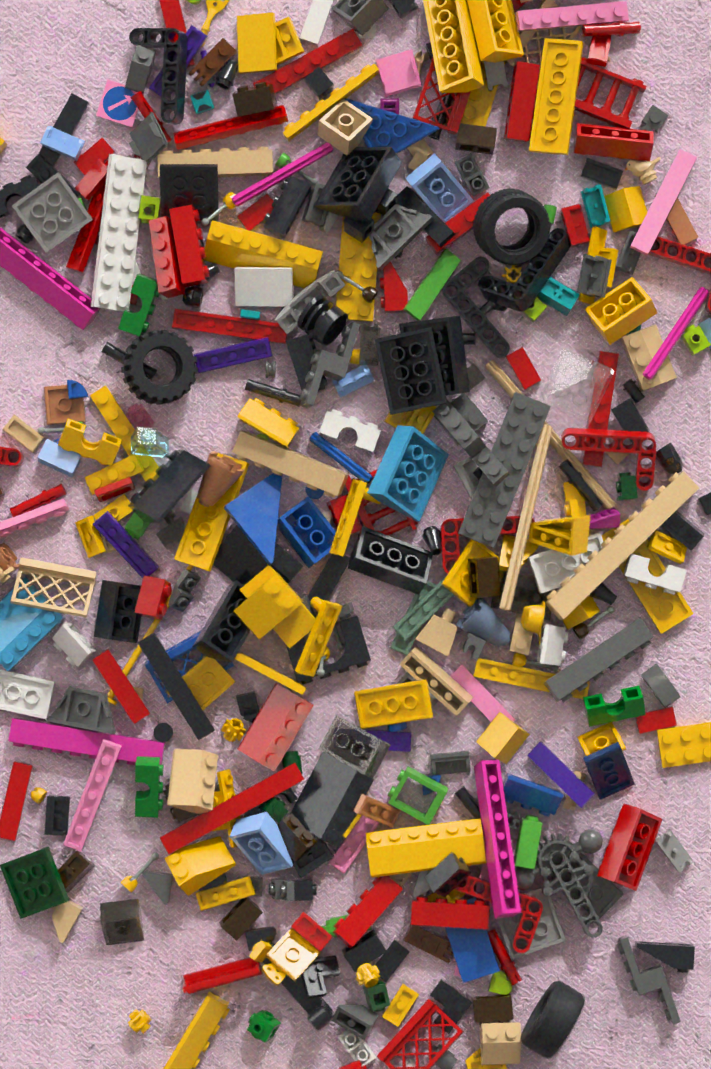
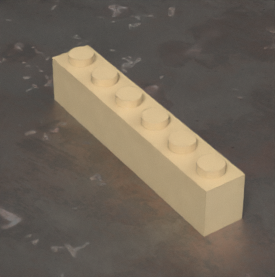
M248 147L238 148V151H230V148H221L219 152H211V149H201L197 153H192V150H181V153L162 151V154L157 155L159 180L160 164H218V178L268 176L274 173L273 151L268 149V147H257V150H249Z
M245 430L240 431L232 451L237 454L236 457L243 461L252 460L255 466L263 469L265 466L269 467L274 474L280 476L282 474L288 475L289 480L296 483L300 481L307 483L306 487L317 490V488L324 490L323 494L332 498L335 495L340 496L349 476L344 471Z

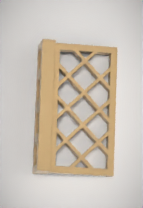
M543 0L537 9L560 6L554 2L555 0ZM577 26L572 33H565V27H561L562 34L552 35V29H548L549 36L539 37L538 30L520 31L519 35L522 48H524L526 62L529 63L528 54L538 53L541 68V53H543V50H541L539 39H553V37L562 36L563 40H566V36H569L567 40H573L582 26ZM536 40L538 51L528 52V41ZM516 58L505 60L503 62L508 63L511 67H514L513 61Z
M21 557L11 604L87 618L96 584V572ZM22 574L30 575L33 580L24 584L21 580ZM44 578L50 579L52 584L43 588L39 581ZM68 582L71 587L62 591L58 584ZM36 583L41 590L31 594L28 587ZM82 585L89 586V591L83 595L77 590ZM55 587L59 594L51 598L46 591ZM23 590L29 596L24 600L16 598L17 593ZM74 590L78 598L70 602L65 595ZM44 594L48 600L44 603H38L35 598ZM63 597L67 604L62 607L56 606L54 601ZM82 601L85 605L84 611L76 610L73 605Z

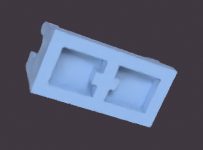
M48 126L40 143L43 147L77 161L85 141L52 126Z
M47 439L38 456V462L73 478L82 456L74 451H66L61 446H58L57 443Z

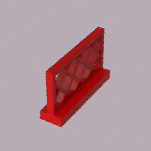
M432 57L412 119L438 126L439 129L455 135L458 132L471 91L457 93L456 96L454 93H446L440 96L436 88L438 82L434 84L431 77L432 72L436 71L434 68V58ZM433 87L437 98L428 102L425 93L426 90ZM451 94L454 103L446 108L442 98ZM439 100L443 110L434 114L430 103ZM427 105L432 116L428 118L418 116L420 108ZM445 112L448 118L446 126L440 124L436 118L437 115Z
M248 957L184 974L185 983L183 991L184 993L188 992V994L262 975V968L260 962Z
M428 999L382 1049L377 1057L390 1069H431L464 1031L433 1000ZM436 1011L442 1017V1024H432L431 1017ZM453 1026L457 1033L452 1038H445V1027ZM423 1027H428L429 1038L419 1039L418 1031ZM432 1027H442V1038H432ZM419 1041H429V1052L419 1053ZM432 1041H442V1049L439 1052H432ZM408 1042H415L416 1053H406L405 1045ZM416 1055V1067H406V1056ZM419 1055H429L427 1066L419 1067ZM395 1056H402L403 1067H394L390 1062Z

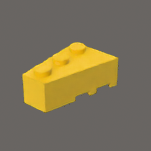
M590 515L532 522L528 541L570 556L586 553Z

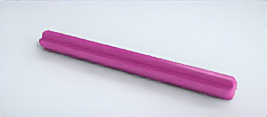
M326 142L232 197L234 205L237 207L330 154L333 152L331 144Z
M704 287L697 291L644 370L643 376L648 380L654 377L708 296L709 291Z

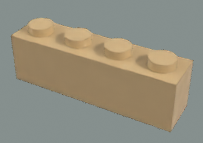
M417 646L399 664L417 681L427 679L429 692L455 716L473 698L471 694Z

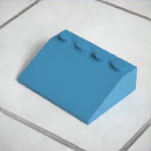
M397 425L367 493L380 503L419 522L449 454L415 427Z
M27 577L22 579L24 584L30 582ZM34 585L28 587L31 594L39 591ZM14 588L0 601V664L7 671H11L65 619L64 615L59 612L11 604ZM23 590L17 593L16 598L24 600L29 596ZM43 594L35 598L38 603H44L48 600Z

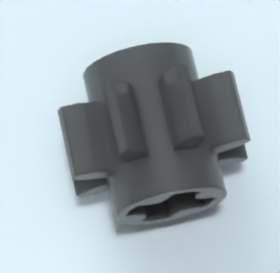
M507 808V817H513L511 819L512 824H509V831L512 827L517 829L515 824L520 822V819L515 818L517 812L515 811L512 814L510 809Z

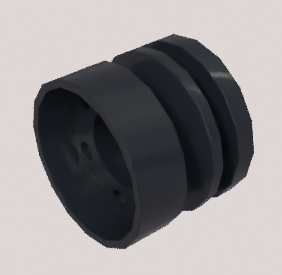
M318 295L303 309L297 326L305 330L308 335L313 334V339L322 346H328L340 335L346 326L348 315L339 307H333V303L323 295Z

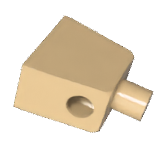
M446 608L441 618L433 615L417 635L416 640L448 656L458 628L451 623L456 613Z

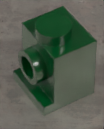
M630 472L619 473V481H616V492L620 493V496L617 497V501L637 499L636 476H631Z
M275 796L261 803L258 807L263 813L267 812L278 823L288 813V810L284 807L286 804Z
M379 980L376 985L369 988L362 985L369 1009L374 1012H380L385 1010V1007L390 1006L386 984L383 981ZM378 994L377 998L374 999L373 995Z

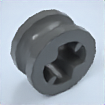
M266 361V378L269 376L276 377V361H273V363Z

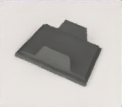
M153 112L130 133L133 141L129 144L134 155L140 156L142 160L147 162V165L169 145Z

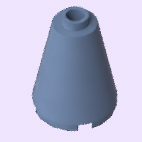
M477 598L472 607L467 606L462 612L465 614L463 619L459 618L457 621V627L497 647L505 646L511 639L509 637L510 631L484 598Z

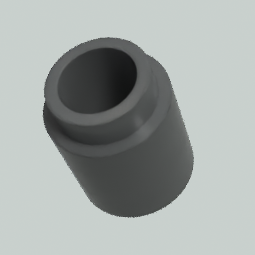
M434 1045L432 1052H439L442 1049V1045ZM447 1050L435 1065L440 1069H452L458 1059Z

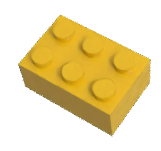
M633 277L607 293L605 298L601 297L585 308L591 323L609 345L657 314L652 299Z

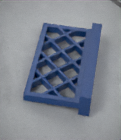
M201 631L166 650L172 661L176 659L185 661L183 670H178L181 676L187 673L185 672L187 661L195 664L199 662L188 659L190 651L195 649L192 646ZM149 660L145 661V667L151 674L166 702L173 701L172 697H168L166 694L165 686L162 687L160 683L162 681L155 675V670ZM228 662V664L225 665L223 668L225 670H228L232 668L234 664L233 662Z

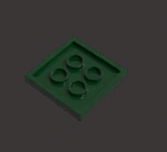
M49 846L0 865L20 919L70 901Z

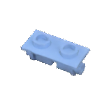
M367 364L346 373L345 378L339 381L332 380L340 398L375 381Z

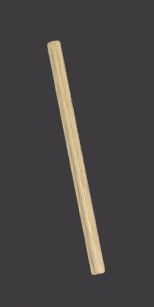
M494 360L486 364L485 368L511 398H513L515 392L522 394ZM552 430L550 439L552 447L564 461L569 459L573 467L578 472H581L584 481L603 503L602 506L605 509H611L615 502L572 451L563 447L561 438Z
M543 425L539 435L500 603V609L505 611L511 610L553 430V427L550 425Z

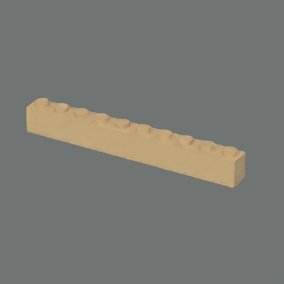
M684 471L679 474L675 472L668 479L670 483L666 487L663 485L654 492L656 496L652 500L648 498L641 505L643 509L639 513L635 511L628 517L629 522L625 526L621 524L614 531L616 535L612 539L608 537L601 543L602 548L598 552L594 550L587 557L589 561L585 565L581 563L574 569L575 574L571 578L566 577L560 583L562 587L558 591L554 589L547 595L546 598L548 600L545 602V605L559 620L567 617L699 489Z

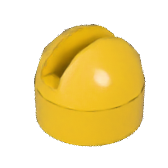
M36 787L34 791H31V799L40 804L46 797L47 791Z

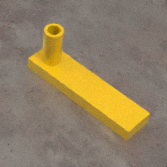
M360 480L352 481L329 553L344 556L362 498L380 504L379 501L367 493L369 488H366V482Z
M314 597L310 601L311 607L318 611V615L295 669L299 674L312 677L315 675L342 609V606L338 603L321 600L319 597Z

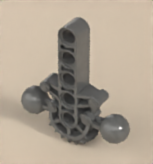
M594 829L585 830L581 833L579 841L572 845L568 843L570 837L565 836L564 840H562V834L560 833L557 839H555L553 833L550 834L551 840L544 836V844L539 840L541 847L538 848L535 869L519 866L515 868L517 888L519 890L529 889L533 885L535 877L542 875L543 895L551 896L562 890L585 934L593 938L599 937L603 932L602 924L579 880L592 874L594 868L584 860H581L579 854L582 852L589 854L598 852L603 844L601 834ZM555 854H559L562 858L561 863L558 865L552 862V857ZM576 861L579 867L572 868L569 862ZM565 871H568L571 875L568 882H563L561 879V875ZM553 872L555 878L548 881L549 874ZM576 888L579 890L580 895L577 899H572L570 892ZM582 906H587L589 912L583 917L580 915L579 910ZM596 923L598 930L591 934L588 927L590 924Z

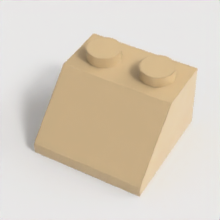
M342 99L319 120L318 136L345 155H348L360 144L373 119L345 99Z
M520 1022L483 1023L479 1026L481 1065L520 1064L522 1043Z

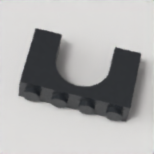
M358 616L339 621L345 639V651L337 662L323 664L325 674L320 676V679L330 677V672L338 670L339 674L350 671L349 667L356 665L357 668L368 665L367 661L371 659ZM304 637L291 648L286 645L297 682L301 681L302 685L313 682L312 678H314L295 671L306 644Z

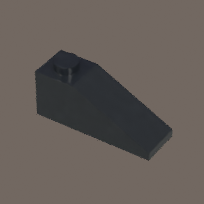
M635 941L637 948L677 969V972L688 973L689 970H694L695 946L693 944Z

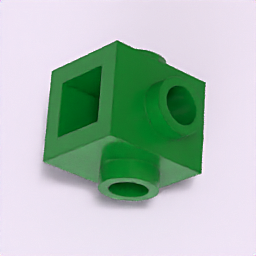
M261 1010L258 1013L252 1014L248 1021L250 1025L247 1031L254 1038L266 1043L273 1039L281 1022L274 1018L272 1013Z

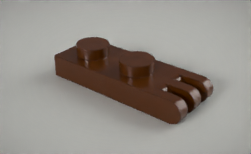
M222 38L188 74L192 76L197 72L198 75L194 80L197 82L202 77L204 80L199 85L203 87L233 56L236 50Z
M410 924L403 941L447 963L450 962L449 958L444 957L445 953L453 956V952L447 950L448 947L451 948L450 942L417 925Z

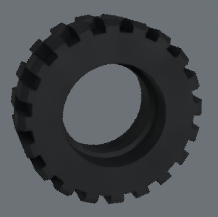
M154 330L136 338L125 350L126 354L122 358L124 365L121 367V373L125 375L123 381L129 385L128 390L131 393H135L136 398L145 400L148 404L162 405L178 400L190 391L191 385L196 381L194 376L198 373V367H195V363L198 361L197 356L194 357L192 354L194 349L186 344L188 341L185 338L178 337L179 334L175 332L169 333L168 330ZM160 349L166 351L175 362V377L166 385L153 384L144 373V358L153 350Z

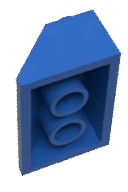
M309 496L278 518L277 522L278 529L308 568L329 554L336 531Z
M509 773L506 774L503 782L505 802L511 804L514 801L521 803L520 807L531 810L532 807L539 809V814L548 817L550 814H556L564 796L560 791Z

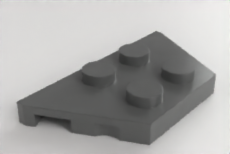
M395 204L374 224V231L369 235L372 241V250L377 261V268L382 270L434 218L429 214L419 213L416 210L407 209L404 206Z
M69 686L64 693V697L57 703L56 710L47 718L48 722L109 734L116 733L107 693Z

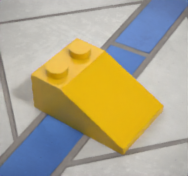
M277 572L238 606L234 612L260 640L302 604L303 601Z
M221 836L182 847L164 858L179 887L187 896H190L237 865Z

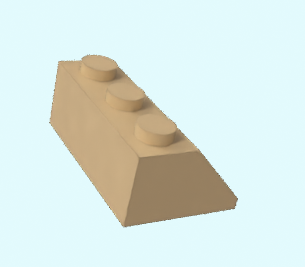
M656 324L620 338L641 392L677 378L668 356L652 379L648 380L643 376L644 370L663 343Z
M174 749L167 805L196 814L212 811L218 755L204 750Z

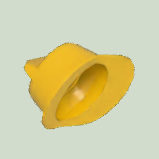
M542 601L541 605L524 607L521 616L522 627L527 631L538 634L539 645L545 613L544 601Z

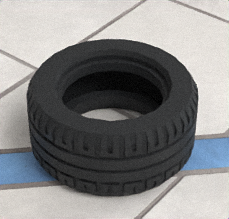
M513 188L496 191L488 196L487 199H484V202L478 207L473 221L475 240L481 250L494 260L506 265H520L536 257L545 246L549 237L548 234L550 233V219L542 203L528 193ZM523 208L528 218L527 231L523 238L512 245H500L495 236V227L499 217L507 210Z
M554 981L537 1003L521 1035L523 1045L544 1058H552L565 1043L580 1017L585 1004L583 994L562 981Z

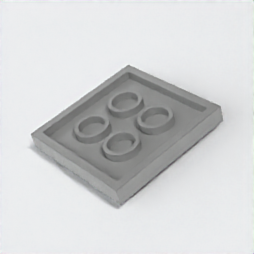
M59 172L12 205L45 253L93 220Z
M543 886L525 892V894L538 898L543 905L539 923L527 952L518 953L512 945V939L521 913L514 917L497 918L511 960L566 941L551 896H545L542 893ZM531 902L528 908L530 911H537L539 904ZM526 920L522 924V928L525 930H529L533 926L530 920ZM518 939L516 942L518 948H523L526 945L525 939Z

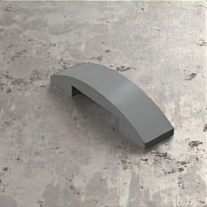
M334 270L323 275L296 295L283 308L275 320L284 332L288 334L297 326L300 314L313 298L318 295H323L325 298L327 296L332 297L345 286L344 282Z

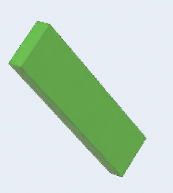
M447 248L444 249L403 310L417 321H420L461 260Z

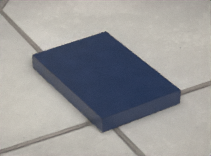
M619 742L583 757L600 800L635 785Z

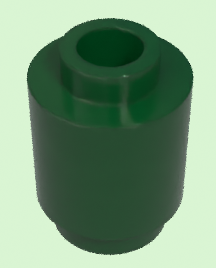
M287 751L282 758L283 769L296 763L301 774H303L301 755H299L298 751Z

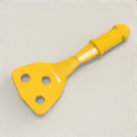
M206 0L208 14L206 21L201 27V32L206 35L208 34L212 19L226 7L230 0Z
M273 963L262 967V971L267 979L276 986L286 976Z

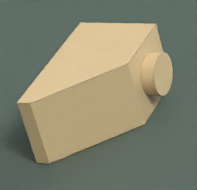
M516 613L508 651L529 655L533 632L527 631L522 627V614Z
M72 901L51 908L54 910L52 918L59 942L61 943L65 942L83 907Z

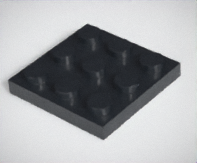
M160 164L161 217L167 216L171 219L169 209L192 205L195 210L198 209L200 221L218 210V164ZM219 214L216 215L212 220L219 221Z

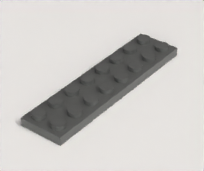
M518 392L514 393L491 450L510 475L495 487L482 472L459 529V535L488 547H495L550 410V405Z

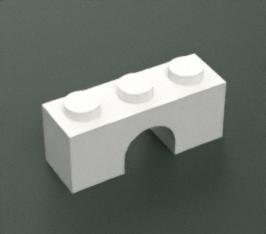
M334 409L331 412H326L319 434L337 440L340 432L349 428L354 430L358 436L355 447L371 453L374 452L381 433L378 425L370 422L367 425L360 423L361 419L350 416L348 419L342 416V412Z
M631 554L628 557L623 574L624 577H627L626 581L635 584L641 581L646 583L645 587L656 589L658 586L664 588L663 592L675 595V592H681L687 570L666 565L664 573L659 577H655L648 571L650 559Z

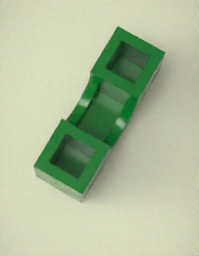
M139 273L136 275L131 293L141 298L142 308L138 312L125 310L118 329L140 337L143 333H147L150 324L147 320L149 315L152 316L156 305L153 303L155 297L159 298L160 293L158 292L156 279Z
M640 686L621 689V697L614 703L605 702L602 693L583 697L585 715L589 727L646 715Z
M137 756L135 783H145L150 789L136 792L135 817L158 818L159 811H163V799H160V793L163 794V782H160V776H163L164 765H160V757Z

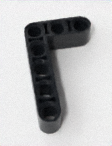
M135 28L129 35V40L133 45L146 48H164L161 118L164 122L178 125L184 118L187 35L175 28ZM143 34V39L139 42V36ZM160 34L161 38L156 42V38ZM178 34V40L174 42V37ZM177 53V59L173 61V56ZM176 72V79L172 81V75ZM175 92V98L171 100V95ZM174 111L175 115L173 119H170V114Z
M556 228L550 232L542 251L536 257H533L515 284L488 275L482 277L478 282V286L484 298L516 311L522 312L527 310L571 247L565 230Z
M481 256L475 258L444 285L442 292L444 298L496 358L500 359L508 355L510 345L465 293L468 288L488 272L489 261ZM477 262L485 263V270H477L475 267ZM463 274L470 275L471 281L469 283L461 281ZM453 286L456 288L457 293L452 296L448 295L446 288ZM466 301L469 304V308L461 310L458 303ZM478 315L481 318V323L478 325L473 324L471 317ZM491 330L494 337L486 339L483 336V332ZM498 344H502L506 347V352L504 354H499L496 352V346Z
M265 958L263 961L265 965L272 963L267 958ZM288 975L285 976L281 984L308 1013L307 1018L316 1030L320 1031L334 1018L333 1010L322 997L307 999L301 976L296 981L292 980Z

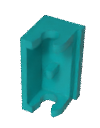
M601 184L593 188H585L581 191L590 229L609 224L610 217Z
M550 277L537 295V298L567 316L580 294Z

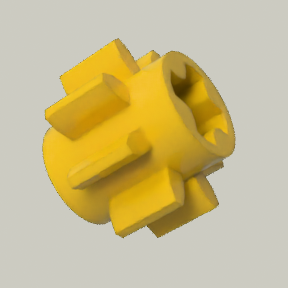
M512 265L511 269L505 267L504 270L507 274L501 275V278H506L507 282L515 284L521 275L522 267L518 269L515 268V265ZM511 272H515V275H518L515 280H512V277H508Z
M233 718L231 720L226 719L221 731L224 732L223 736L226 740L234 742L236 740L241 741L246 729L243 728L244 725L241 720Z
M365 963L357 969L356 980L360 986L364 984L367 988L373 987L379 981L380 972L376 965L371 966V964Z
M136 1009L129 1015L131 1020L128 1021V1024L136 1033L140 1030L144 1033L151 1027L149 1022L152 1019L145 1010L142 1009L139 1012Z

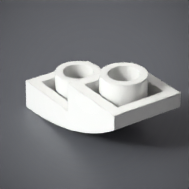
M348 1030L338 1036L348 1053H350L355 1061L360 1060L362 1066L369 1064L377 1058L365 1040Z

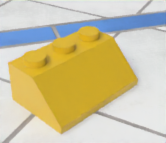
M257 398L254 401L249 399L238 414V419L282 446L289 448L299 431L298 423L289 417L287 420L280 417L282 413L274 408L268 410L264 407L265 403Z

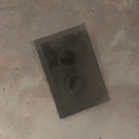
M498 571L501 584L500 596L492 597L491 608L502 610L500 609V603L508 571ZM519 574L511 610L508 612L522 614L526 606L541 605L542 601L546 602L548 600L546 597L553 590L540 594L534 577ZM545 605L544 619L550 620L552 611Z
M336 715L319 750L356 771L374 778L391 744Z

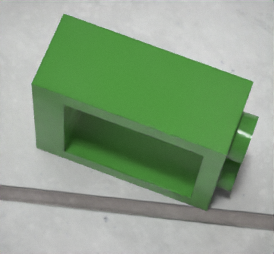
M407 766L405 771L401 770L396 779L399 781L397 786H392L387 795L390 797L388 803L429 825L446 796L448 787ZM408 777L437 792L425 814L396 799Z
M526 814L525 818L521 817L514 855L515 866L535 869L542 822L538 820L537 816Z

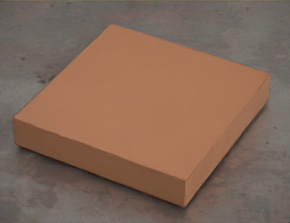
M67 385L44 387L47 425L66 424L68 418L76 422H86L84 398L69 399Z

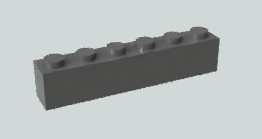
M640 617L546 680L544 685L556 702L560 700L565 702L572 697L571 693L577 689L580 692L588 686V681L591 679L596 681L604 675L603 671L608 668L611 671L620 665L619 660L624 657L627 660L636 654L634 650L641 647V649H644L650 645V640L654 636Z

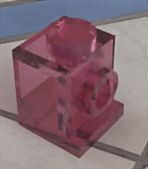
M136 403L127 409L128 413L126 416L138 434L155 425V422L142 404L138 405ZM139 414L143 415L142 421H137L136 419Z

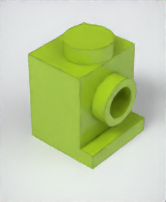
M140 196L138 218L141 219V223L149 224V220L158 218L160 198ZM145 207H150V214L144 212Z
M537 297L533 301V308L522 311L532 322L547 308Z
M694 324L684 330L685 334L681 336L692 356L711 346L700 325L697 327ZM693 335H697L699 337L698 342L693 341Z

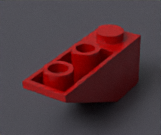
M390 261L382 269L384 278H380V289H384V297H381V308H385V313L406 312L403 309L408 303L407 289Z

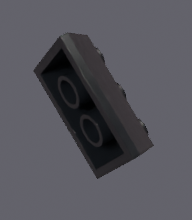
M292 176L289 180L285 179L281 186V190H283L281 196H276L272 203L274 209L271 214H266L262 222L265 224V230L285 240L311 191L310 183Z
M102 580L94 637L131 643L138 642L141 616L135 613V608L141 589L140 585Z

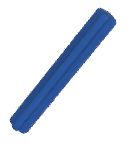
M317 432L311 435L309 439L313 444L359 480L367 484L370 483L373 478L371 474Z

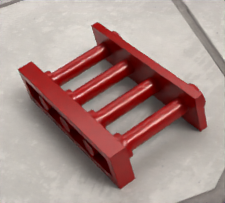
M582 57L577 89L585 70L596 75L587 98L583 101L576 99L574 110L617 128L630 129L633 121L629 120L628 116L638 91L644 93L647 86L643 85L644 82L639 79L633 78L631 80L594 64L587 63L588 59ZM605 77L614 82L604 106L598 108L594 106L593 101L602 78ZM622 84L630 87L631 91L622 113L616 115L611 113V107Z
M378 469L369 473L373 477L372 480L374 479ZM348 476V479L345 484L348 493L352 481L359 480L358 478L351 479L350 476ZM362 498L358 514L364 527L374 530L372 524L376 520L396 510L386 507L373 514L371 512L367 514L364 507L371 501ZM406 516L407 519L382 531L377 530V532L389 536L408 526H411L414 531L416 530L415 525L418 522Z

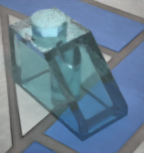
M137 427L131 436V454L168 458L169 439L156 428Z

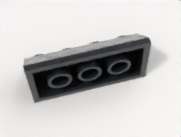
M362 526L351 552L348 569L419 595L427 584L433 555L431 551Z
M237 580L226 588L192 646L209 658L229 663L233 662L251 631L234 612L247 599L240 591L244 585Z

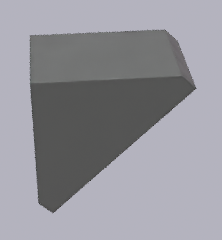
M149 870L143 872L142 875L164 905L168 904L173 874Z

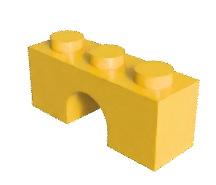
M68 418L58 446H61L66 451L79 453L84 458L95 459L102 465L112 466L122 439L104 432L98 442H89L83 435L86 425Z

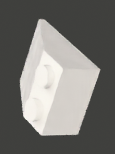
M72 623L63 624L52 638L55 641L53 645L60 652L63 650L68 655L66 659L72 666L76 664L77 667H80L96 652L94 647Z
M542 624L541 642L538 646L536 662L560 666L561 662L565 661L566 651H563V644L568 641V632H565V627Z

